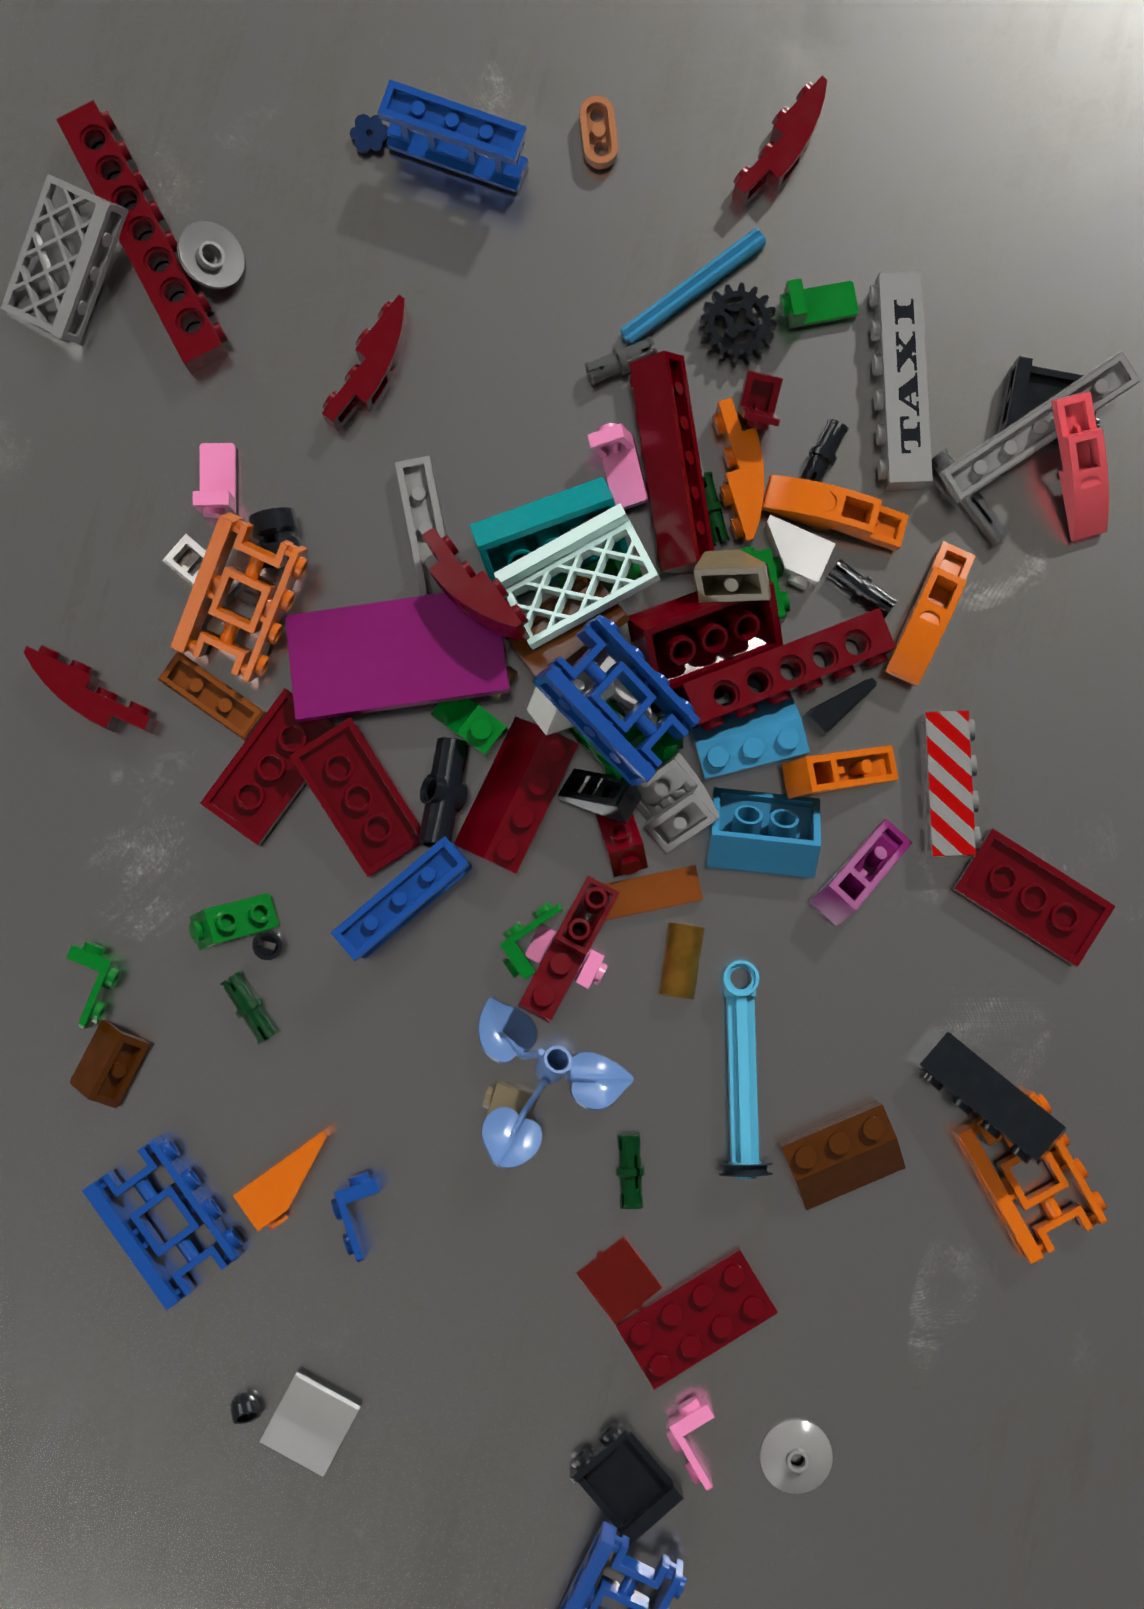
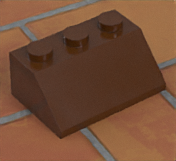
M581 576L576 577L571 591L586 594L591 579ZM599 581L594 596L603 598L610 593ZM552 596L548 598L539 608L554 611L559 597ZM568 598L562 614L571 616L578 612L582 601ZM616 604L534 650L529 646L527 640L523 642L509 637L505 638L529 671L536 677L541 671L547 669L552 660L562 656L571 665L587 651L588 647L576 634L583 629V626L589 620L602 615L604 618L613 621L620 628L630 618L619 604ZM536 616L531 627L533 635L547 629L550 619Z
M873 1101L777 1142L805 1210L814 1208L906 1168L896 1134L883 1104L878 1101Z

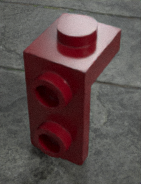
M747 369L737 412L744 418V422L748 423L747 426L768 431L769 425L779 426L780 418L774 412L783 381L782 377Z
M595 813L606 846L613 876L630 875L647 868L648 864L643 841L633 813L628 822L613 820Z

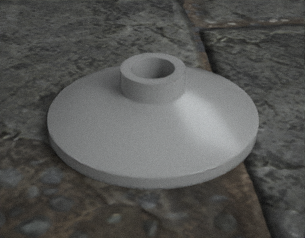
M198 221L188 225L180 234L177 243L178 257L184 270L193 280L212 289L228 288L239 280L244 271V254L237 239L226 228L214 222Z
M789 1419L776 1424L767 1432L760 1447V1464L765 1477L774 1487L786 1493L803 1494L816 1489L826 1480L832 1467L833 1454L827 1436L818 1426L806 1420ZM796 1454L804 1457V1462L799 1466L791 1463L792 1457Z

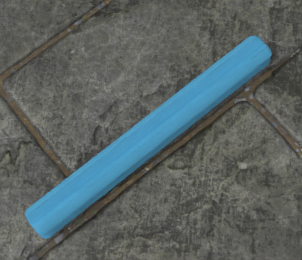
M757 228L750 231L623 326L620 330L623 340L629 346L637 343L765 247L766 238Z

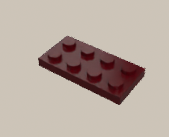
M284 688L200 804L250 841L260 846L306 783L289 755L337 725L328 719L298 723L295 720L293 693Z
M351 717L289 755L367 877L420 844L418 838L421 826Z
M993 828L988 831L981 842L980 848L976 850V855H973L953 887V890L1074 967L1079 966L1116 907Z
M737 1248L616 1323V1328L655 1390L776 1315L778 1311L741 1250Z

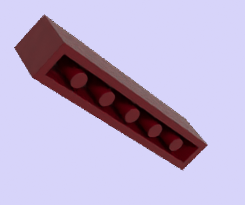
M661 351L629 363L631 372L630 385L634 392L636 404L635 418L640 430L641 455L645 463L647 476L646 489L650 496L652 509L651 522L655 529L658 548L657 559L661 572L682 574L693 571L705 551H714L684 356Z

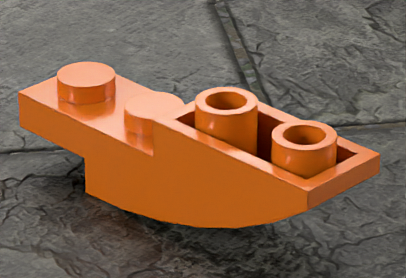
M728 398L718 401L717 414L712 415L717 435L723 434L727 447L723 448L728 469L734 468V471L725 473L724 485H720V493L724 505H731L734 518L730 519V524L735 539H741L743 547L751 546L763 505L764 464L757 429L751 428L742 431L733 399Z
M773 474L769 476L762 510L826 532L829 529H833L893 551L901 548L909 515L882 506L881 499L822 482Z
M945 541L942 542L884 672L918 686L967 583L966 578L976 555Z

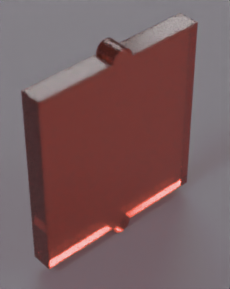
M624 1236L605 1251L599 1250L597 1257L576 1273L614 1324H617L633 1310H641L642 1303L662 1289L661 1284Z

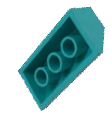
M600 477L472 523L469 526L486 574L493 581L496 571L616 506L604 478ZM623 538L615 542L612 551L621 549L627 554L628 546L626 539ZM592 555L586 558L581 566L599 559L600 556ZM561 572L552 577L549 584L557 582V577L565 573Z

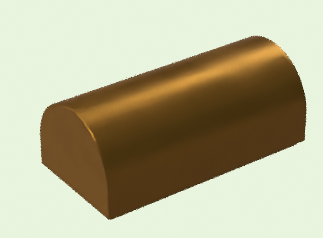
M677 923L668 924L658 994L694 999L705 928Z

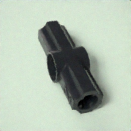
M437 738L432 770L424 779L420 789V800L425 804L418 842L423 846L431 848L444 836L450 842L452 840L456 814L466 803L468 793L466 784L462 783L469 749L466 741L457 738Z

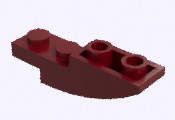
M821 76L814 84L811 82L807 83L796 96L797 102L790 109L784 107L778 112L772 121L771 141L758 154L759 160L751 168L748 165L745 166L735 177L732 198L742 207L765 183L777 192L802 160L815 133L825 99L827 79L824 76Z
M398 295L393 302H386L378 313L379 320L371 329L366 328L359 335L355 351L362 363L360 365L355 364L348 371L344 386L338 393L336 391L332 392L323 404L324 411L322 415L326 423L336 430L342 426L358 404L370 412L393 376L402 352L407 329L408 309L405 298L401 295Z
M434 527L422 534L427 546L438 561L428 570L441 590L461 611L481 625L506 637L523 642L530 638L524 627L529 622L517 604L510 607L505 598L509 594L498 578L491 581L484 570L476 575L466 560L460 564L455 557L459 551L448 535L441 538Z
M40 645L38 651L26 646L23 653L33 670L43 683L71 709L112 732H115L119 721L122 720L151 734L153 733L158 721L149 717L150 709L133 701L130 702L129 707L116 702L119 695L101 687H98L95 693L100 679L90 675L93 668L72 659L70 665L58 660L60 653L43 645Z
M587 876L522 996L518 1007L550 1024L620 892Z

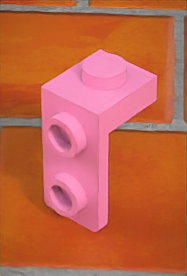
M621 423L605 424L599 427L597 432L588 434L590 448L602 458L609 490L614 497L615 504L621 503L625 510L648 502L649 498L634 436Z
M202 443L199 447L200 491H193V506L201 515L207 518H219L220 515L230 512L236 514V446L233 443Z
M540 925L525 953L526 957L540 964L557 932L544 925ZM589 949L573 981L589 989L592 982L599 985L608 967L602 963L605 956Z
M705 1396L698 1400L696 1397H692L681 1403L677 1408L679 1412L668 1418L670 1430L666 1432V1435L676 1452L683 1450L689 1460L685 1467L695 1485L702 1482L706 1491H709L713 1488L712 1479L686 1434L705 1424L715 1416Z

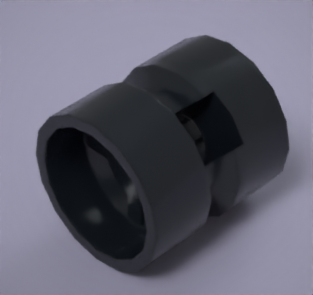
M271 508L250 515L249 521L254 525L252 536L259 540L256 544L257 546L274 554H277L281 542L285 540L293 542V545L298 547L301 546L300 539L294 536V533L298 530V525L293 508ZM264 562V565H263L262 568H276V567H274V566H272V565L267 564V563Z

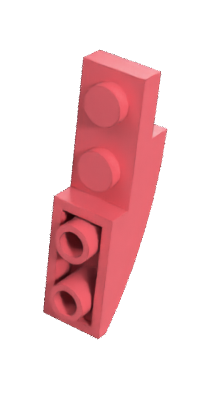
M1085 391L1051 400L1063 470L1058 472L1070 539L1074 541L1107 532L1109 481L1103 429L1097 428L1091 392Z

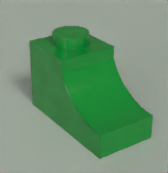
M470 699L440 702L430 714L485 758L490 756L508 732L505 724Z

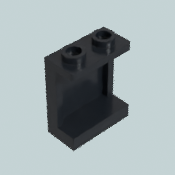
M1019 356L1011 366L1000 431L1084 375L1032 366V358ZM1096 419L1097 428L1100 426V419ZM1058 438L1054 439L1048 444L1059 446Z
M624 1421L618 1427L615 1424L609 1426L599 1436L598 1440L600 1443L591 1451L585 1448L571 1461L573 1467L570 1468V1479L574 1484L577 1482L612 1524L617 1527L619 1537H622L623 1534L630 1537L629 1546H631L682 1501L684 1497L681 1486L626 1421Z

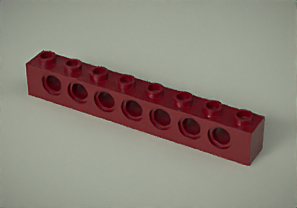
M92 100L57 118L56 120L95 195L122 207L129 201H137L136 206L128 211L119 241L186 368L192 374L227 356L228 353L223 343L227 342L228 339L219 322L211 323L207 313L212 311V308L203 291L196 294L191 285L195 280L187 274L175 254L177 252V241L171 230L164 233L159 222L164 220V217L155 200L148 203L143 192L149 188L139 169L132 172L127 163L133 158L123 139L116 142L112 132L117 127L108 110L106 109L101 112L95 101ZM105 141L100 149L92 150V146L96 142ZM121 171L118 178L107 180L111 172ZM153 231L152 236L148 240H138L143 232ZM169 261L168 267L161 272L154 271L155 266L159 262ZM175 292H185L182 300L170 302V298ZM191 322H201L199 330L194 333L186 332V328Z

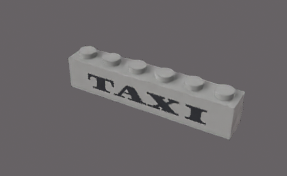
M922 271L879 272L874 285L869 286L870 307L875 306L876 319L871 320V341H877V354H873L872 372L873 376H879V389L874 391L875 411L880 410L881 424L876 425V444L882 445L883 459H878V480H884V491L927 489L933 481Z

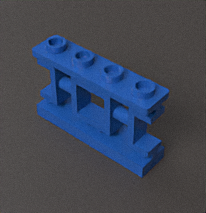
M389 80L377 112L379 119L390 122L387 130V136H389L387 147L389 149L512 192L519 190L528 166V159L521 156L525 146L524 139L527 134V126Z
M599 615L589 620L583 626V629L576 634L588 649L572 667L560 656L552 660L547 669L541 671L531 682L633 787L648 782L657 772L655 768H658L663 763L651 750L660 737L667 731L675 740L683 738L689 733L688 730L691 727L696 726L700 722V718L694 713L693 706L684 698L679 697L669 687L670 684L667 678L661 673L654 671L645 661L643 653L637 647L630 645L621 636L617 625L610 619ZM602 649L616 662L606 673L593 661ZM582 671L595 683L585 696L571 682ZM616 678L638 700L623 719L600 697ZM653 702L666 715L656 725L644 714ZM633 724L645 736L636 748L622 735Z
M444 836L336 927L331 934L354 961H357L360 957L366 959L472 869V865L455 844Z
M160 1135L137 1150L147 1164L140 1172L122 1184L115 1172L111 1170L83 1189L82 1192L167 1311L196 1288L187 1276V1272L210 1255L222 1270L239 1258L244 1251L241 1248L243 1241L234 1228H227L221 1220L222 1212L217 1203L211 1197L206 1199L199 1189L201 1182L192 1169H185L179 1161L180 1152L176 1145L169 1138L164 1140ZM163 1164L175 1183L157 1194L146 1176ZM134 1186L145 1201V1204L129 1215L117 1197ZM169 1196L189 1223V1226L164 1243L144 1214ZM205 1224L216 1239V1242L199 1253L188 1235ZM176 1245L188 1263L171 1275L159 1256Z
M603 1521L559 1609H598L604 1596L631 1609H648L649 1597L636 1591V1586L641 1582L658 1590L665 1577L666 1579L650 1609H671L668 1606L672 1598L679 1599L686 1584L687 1577L683 1576L684 1561L676 1558L673 1563L670 1561L669 1556L663 1554L656 1569L625 1555L628 1551L630 1537L624 1534L622 1537L617 1536V1527ZM611 1551H613L611 1568L625 1574V1577L620 1583L602 1575L595 1588L594 1585Z

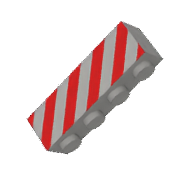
M969 710L925 712L919 716L926 858L976 855V848H980L981 845L980 828L974 825V812L979 810V796L977 791H973L972 777L977 775V759L975 755H971L970 741L975 740V722L973 719H969Z

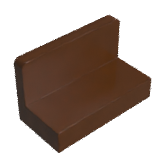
M102 1020L70 1080V1084L87 1099L117 1109L150 1044L142 1038L119 1030L111 1022Z

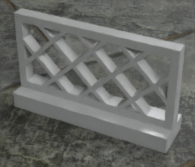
M47 174L1 309L50 332L51 335L59 339L80 344L129 210ZM56 186L63 188L68 201L67 204L55 209L52 202ZM91 201L96 204L90 220L83 222L78 207ZM71 211L76 227L63 233L58 217ZM51 221L56 237L43 243L40 235L42 226ZM79 235L82 242L79 253L71 256L66 241ZM59 245L64 261L51 267L46 251ZM39 255L44 271L31 277L28 268L30 260ZM67 268L70 276L66 288L59 290L54 274ZM47 278L52 294L39 300L34 284ZM27 288L32 304L23 309L15 307L19 292ZM55 302L58 311L54 323L51 324L47 322L42 308Z

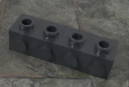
M947 1032L920 1063L921 1068L926 1072L922 1078L937 1091H940L943 1087L954 1095L951 1102L966 1115H969L971 1111L976 1113L983 1119L980 1126L995 1139L1002 1135L1013 1145L1009 1150L1025 1164L1032 1160L1039 1165L1066 1133V1127L950 1032Z

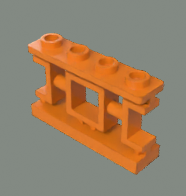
M230 512L220 515L170 648L181 653L191 652L192 656L199 658L205 655L208 645H212L236 656L231 674L243 676L242 680L249 683L258 676L262 677L269 666L271 658L267 656L270 645H275L282 633L283 625L279 624L283 612H288L295 600L296 593L292 589L296 579L300 580L307 569L309 560L305 556L308 548L304 546L298 547L293 545V542L285 540L281 542L277 554H274L250 543L248 540L254 525L249 522H243L242 517ZM232 547L251 556L246 571L233 565L225 567ZM264 562L278 569L285 566L278 587L259 577ZM234 579L262 592L252 619L223 607ZM207 613L226 621L221 636L209 630L201 632ZM239 628L252 634L260 631L253 651L234 642Z
M1028 1089L1023 1092L1049 1114L1052 1113L1049 1103L1041 1093L1037 1095L1034 1091ZM980 1118L973 1120V1123L969 1125L964 1124L952 1131L1020 1254L1031 1265L1043 1259L1044 1253H1050L1055 1250L1047 1232L1076 1217L1081 1228L1086 1231L1093 1229V1226L1098 1223L1102 1225L1107 1222V1218L1103 1213L1107 1207L1100 1194L1096 1190L1091 1192L1085 1179L1089 1175L1082 1162L1078 1158L1073 1159L1066 1148L1070 1145L1066 1134L1061 1137L1043 1159L1054 1181L1025 1196L1010 1169L1022 1161L1012 1153L996 1162L1002 1174V1177L999 1178L976 1135L979 1134L983 1142L988 1146L1004 1138L1010 1148L1013 1145L1002 1135L998 1139L991 1136L980 1126L983 1122ZM1065 1171L1088 1211L1087 1214L1082 1206L1076 1202L1062 1210L1058 1206L1053 1195L1070 1186L1062 1172ZM1016 1199L1020 1208L1025 1211L1041 1203L1048 1218L1032 1226L1039 1241L1035 1242L1012 1200Z

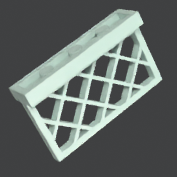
M621 503L494 573L495 578L499 579L509 594L507 600L512 607L517 604L523 613H527L526 618L529 622L524 627L530 637L527 639V642L532 650L661 580ZM628 535L630 536L632 541L627 554L612 551L615 542ZM636 551H638L640 557L635 556ZM592 555L600 556L595 571L580 568L583 560ZM609 558L623 561L618 576L603 573ZM631 563L643 565L649 572L636 580L626 578ZM561 572L568 574L563 589L548 586L552 577ZM577 576L591 579L586 594L571 591ZM599 581L614 584L611 594L603 598L594 596ZM528 590L537 591L531 606L518 603L517 596ZM545 593L559 596L554 611L539 608ZM568 598L582 601L578 612L571 616L562 614ZM535 617L549 618L550 621L547 629L533 635L531 627Z

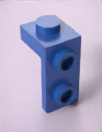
M368 1171L347 1178L349 1184L339 1187L334 1192L335 1198L331 1200L336 1219H343L347 1233L343 1234L347 1253L349 1255L354 1254L357 1262L365 1260L368 1253L351 1202L379 1193L384 1188L380 1175L377 1174L370 1177Z

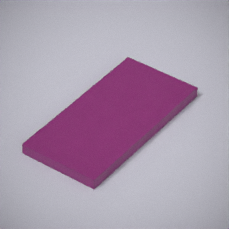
M445 593L285 616L295 720L298 723L511 693L504 635L494 632L473 620L461 611Z

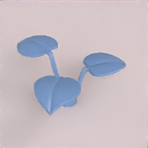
M489 998L481 1011L478 1023V1036L483 1051L492 1060L502 1064L509 1063L516 1055L521 1060L538 1059L535 1072L541 1080L520 1114L509 1107H500L491 1111L483 1121L481 1128L482 1141L492 1163L498 1168L509 1169L518 1167L529 1161L538 1151L542 1141L541 1127L535 1121L525 1119V1117L547 1084H555L564 1076L565 1081L572 1082L570 1093L573 1099L585 1109L599 1111L611 1106L634 1080L633 1076L623 1067L596 1053L582 1052L571 1057L569 1051L561 1046H551L546 1051L541 1048L537 1052L525 1053L532 1049L537 1039L536 1026L527 1014L515 1007L500 1003L494 998Z

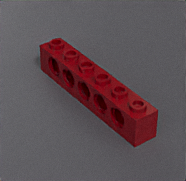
M880 608L683 683L677 689L679 697L684 698L693 706L694 713L700 718V722L692 727V729L703 726L705 731H709L725 724L724 717L736 713L739 719L758 711L756 705L769 700L770 705L773 706L790 699L789 692L802 688L803 693L819 688L823 686L822 679L834 675L835 680H840L856 673L854 667L866 663L868 668L881 664L888 660L886 654L895 649L896 646ZM846 639H851L858 644V655L851 654L847 650ZM814 652H820L825 655L827 659L826 667H819L814 662ZM781 664H787L793 668L795 672L794 680H788L782 676L780 672ZM748 677H756L761 681L763 686L761 693H755L750 690L747 684ZM722 689L726 691L730 697V704L723 706L717 703L714 697L715 690Z

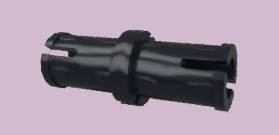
M828 419L817 445L812 446L809 451L811 457L800 477L801 479L810 480L813 476L812 481L822 482L829 466L835 464L837 460L835 454L849 430L845 424L842 423L833 435L839 421Z
M842 559L837 562L827 578L833 580L853 595L851 597L853 601L857 602L859 600L871 610L880 608L884 618L897 603L896 599L891 598L871 583L873 581L871 577H863L843 562Z

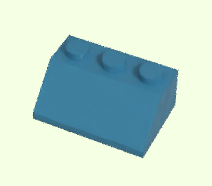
M789 692L790 699L771 706L769 700L756 705L758 711L738 719L736 713L724 717L725 724L712 730L705 731L703 726L696 729L691 727L689 729L702 782L805 757L810 753L802 719L791 692ZM730 702L723 703L720 705L727 706L730 704Z
M714 787L712 801L718 811L719 818L709 825L707 867L815 878L821 849L820 798L798 797L788 799L787 795Z

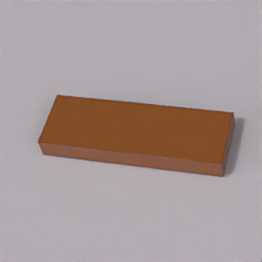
M177 651L157 679L244 741L247 740L266 714L264 710L179 651Z
M696 865L605 884L620 892L606 920L703 900Z

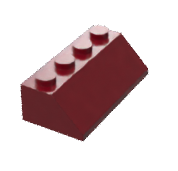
M769 580L770 600L699 603L698 593L695 591L629 615L630 620L627 624L631 644L643 653L645 661L654 671L661 673L667 678L670 684L669 687L672 690L680 687L683 683L782 646L783 639L774 583Z
M515 716L454 842L455 846L518 875L579 750V743L556 732L545 735L539 725Z

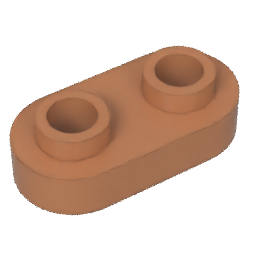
M600 95L590 96L583 101L579 111L583 153L585 160L590 166L604 169L613 165L618 157L619 145L613 104L606 97ZM598 114L603 119L600 122H594L591 120V117ZM604 148L607 153L599 156L595 153V150Z

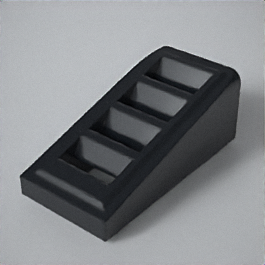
M873 677L866 679L810 709L803 717L821 736H825L877 686V682Z
M574 768L558 793V797L562 801L613 820L628 822L641 799V793L637 786L632 787L624 778L619 780L613 775ZM583 783H586V785L584 786V788H583V790L581 791V793L578 792V790L580 789L581 785H582Z

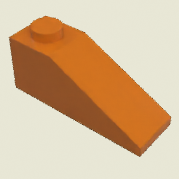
M892 745L807 756L781 764L788 799L899 780Z
M328 1128L233 1195L257 1232L265 1226L272 1231L289 1218L285 1212L294 1205L331 1135Z

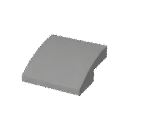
M679 752L658 768H655L657 772L648 782L637 785L641 793V799L636 807L648 820L644 828L666 853L719 818L718 811L704 785Z
M296 1372L260 1442L324 1477L361 1406Z

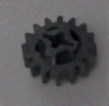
M740 283L738 290L733 291L731 286L727 284L725 285L724 295L714 291L712 293L713 303H704L703 311L706 314L701 315L700 325L707 327L702 330L701 337L702 339L711 338L708 349L711 351L718 347L720 349V359H723L729 353L732 354L733 363H737L739 355L744 354L747 361H751L753 350L762 355L765 350L763 342L771 344L774 335L769 331L776 330L777 321L770 318L775 315L776 309L775 307L766 308L769 299L768 295H764L761 298L756 296L758 287L754 286L750 292H746L744 283ZM740 302L734 305H728L729 303ZM753 308H754V309L757 311V313L759 314L760 319H761V324H760V320H758V319H756V318L754 317V314H753V311H752ZM738 318L744 321L739 327L733 326V322H736ZM715 321L717 322V325L722 327L723 329V338L720 336L716 329ZM744 340L750 341V342L743 343V344H736V343L741 342V341H744Z

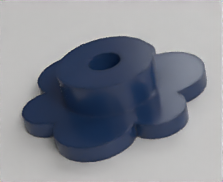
M361 114L355 119V127L350 130V137L355 140V147L359 152L366 153L371 149L377 152L383 148L382 142L388 140L387 130L389 127L383 124L378 115H373L370 118L366 114Z

